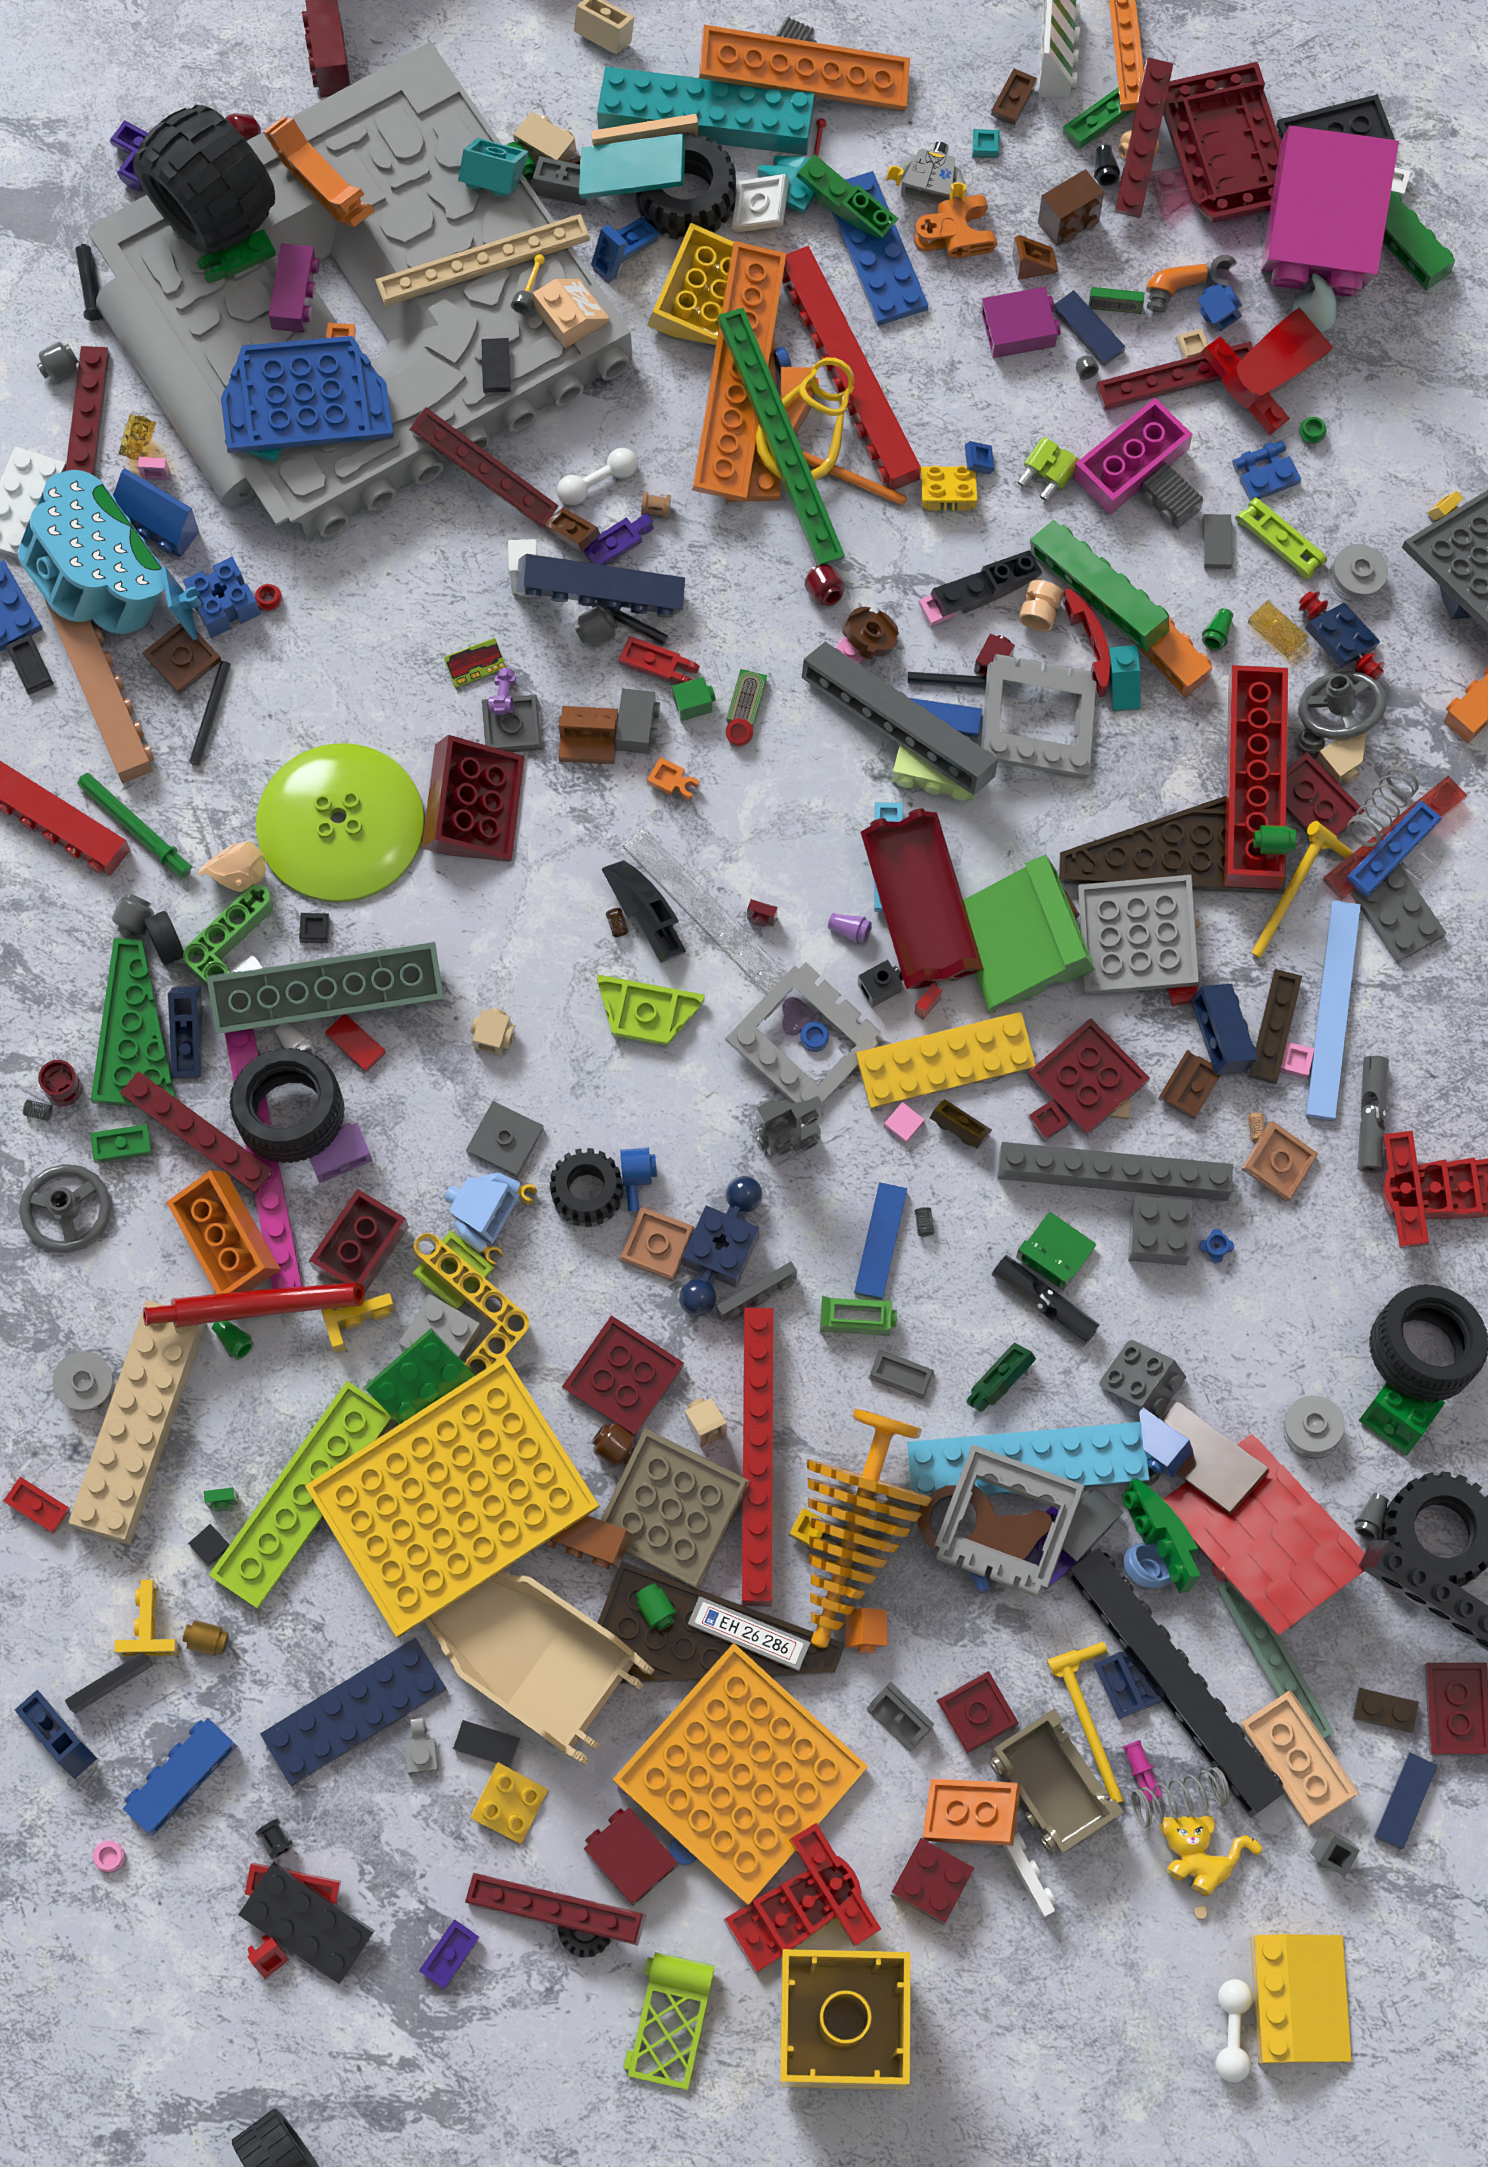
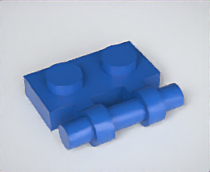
M1283 441L1275 444L1272 442L1263 445L1262 449L1252 453L1251 451L1241 454V457L1232 460L1235 470L1245 467L1247 473L1240 476L1239 481L1250 501L1253 498L1262 499L1300 484L1301 477L1291 457L1288 456L1281 460L1278 457L1279 453L1286 451ZM1267 458L1269 464L1257 468L1255 463Z

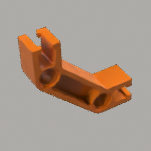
M283 116L263 131L284 166L339 223L355 227L375 212L371 204L362 203L360 198L365 194L361 188L350 186L308 143L293 118L287 119V117Z

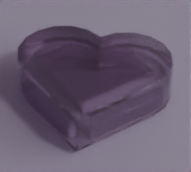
M788 998L782 1005L784 1016L782 1028L788 1035H798L806 1024L816 1019V1014L798 998Z

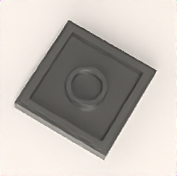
M537 695L513 697V713L506 715L490 713L488 708L489 699H482L485 745L508 752L542 750Z

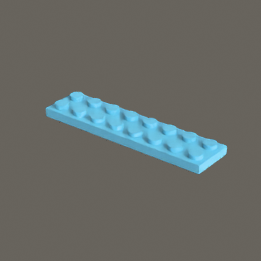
M1141 1422L907 1442L911 1490L927 1496L944 1486L957 1485L972 1444L1082 1484L1085 1487L1129 1484L1132 1479L1136 1478L1141 1482H1149ZM976 1479L975 1485L983 1491L985 1496L1014 1494L1012 1491Z

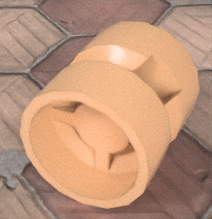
M1043 580L1030 582L1025 596L1026 602L1022 605L1018 620L1021 624L1032 630L1042 632L1052 630L1057 615L1055 609H1059L1064 592L1060 587L1051 582Z

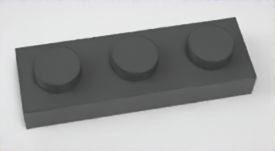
M792 1261L716 1305L717 1314L722 1322L728 1318L730 1321L741 1317L744 1314V1308L755 1304V1306L763 1304L770 1298L769 1294L777 1289L784 1291L795 1283L794 1279L797 1278V1269Z

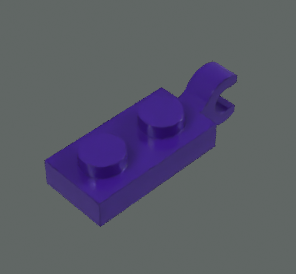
M647 513L632 523L626 517L600 533L601 535L586 547L583 553L590 563L607 565L642 543L640 535H645L654 529L652 525L653 520Z

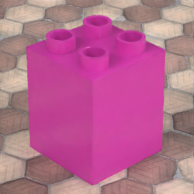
M1289 125L1280 144L1260 270L1272 272L1271 285L1289 289H1303V284L1307 283L1308 277L1312 278V275L1316 273L1329 283V287L1333 289L1335 295L1355 297L1357 291L1362 290V285L1367 286L1378 274L1399 145L1398 140Z

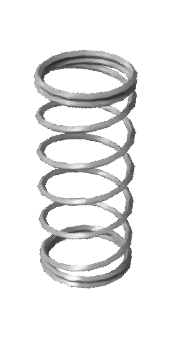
M1393 766L1388 769L1386 776L1382 777L1379 781V786L1372 790V795L1366 798L1364 805L1357 810V815L1352 817L1347 824V830L1353 840L1368 847L1376 846L1379 843L1381 837L1385 835L1384 827H1391L1393 824L1392 818L1400 815L1399 808L1407 805L1406 798L1413 797L1419 789V783L1415 775L1408 769L1400 766ZM1399 770L1410 776L1414 781L1415 790L1406 779L1396 775H1389V772ZM1390 777L1405 781L1412 791L1408 792L1399 789L1393 784ZM1384 779L1387 780L1388 785H1381ZM1381 787L1391 788L1396 794L1405 799V803L1401 806L1397 805L1393 800L1384 796ZM1379 788L1381 795H1374V792ZM1374 797L1384 798L1389 804L1397 808V814L1389 815L1384 809L1377 806ZM1372 798L1374 805H1367L1368 800ZM1366 807L1377 808L1382 814L1389 817V825H1382L1377 819L1371 817ZM1364 808L1367 815H1359V812ZM1359 817L1369 818L1372 822L1381 826L1383 833L1380 835L1378 828L1372 822ZM1358 821L1361 828L1367 834L1377 837V841L1368 843L1358 838L1352 831V822ZM1361 822L1371 827L1376 835L1367 831Z
M1214 1767L1209 1772L1206 1770L1201 1771L1198 1779L1192 1775H1187L1183 1783L1177 1779H1172L1169 1782L1168 1788L1162 1783H1157L1153 1792L1146 1787H1142L1141 1790H1134L1131 1794V1803L1136 1820L1143 1828H1149L1152 1824L1150 1804L1146 1795L1142 1792L1147 1790L1152 1795L1156 1818L1159 1823L1163 1824V1811L1155 1796L1158 1786L1166 1789L1171 1814L1175 1819H1178L1179 1810L1175 1798L1170 1791L1173 1782H1178L1182 1786L1186 1810L1190 1815H1193V1802L1185 1787L1188 1778H1193L1197 1782L1201 1806L1204 1810L1208 1811V1798L1200 1783L1203 1773L1209 1775L1210 1789L1218 1805L1221 1807L1227 1805L1230 1801V1791L1223 1772L1219 1768ZM1214 1771L1217 1773V1775H1218L1219 1778H1220V1781H1221L1222 1786H1223L1224 1797H1225V1798H1223V1794H1222L1221 1788H1220V1786H1219L1217 1780H1216L1215 1777H1214ZM1200 1788L1205 1798L1206 1807L1202 1801ZM1185 1793L1187 1794V1797L1189 1799L1191 1811L1188 1807ZM1140 1798L1143 1802L1146 1812V1823L1144 1822L1141 1812ZM1171 1799H1172V1801H1173V1804H1174V1807H1175V1810H1176V1815H1175V1813H1174V1811H1173V1808H1172ZM1156 1803L1160 1811L1161 1819L1159 1818L1157 1812Z

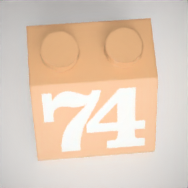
M554 279L533 292L536 312L565 349L610 321L608 315L580 279Z

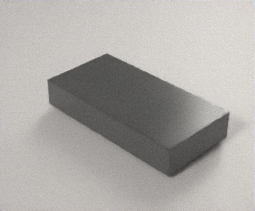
M1204 514V568L1231 569V514Z
M879 1349L869 1379L924 1399L934 1370Z

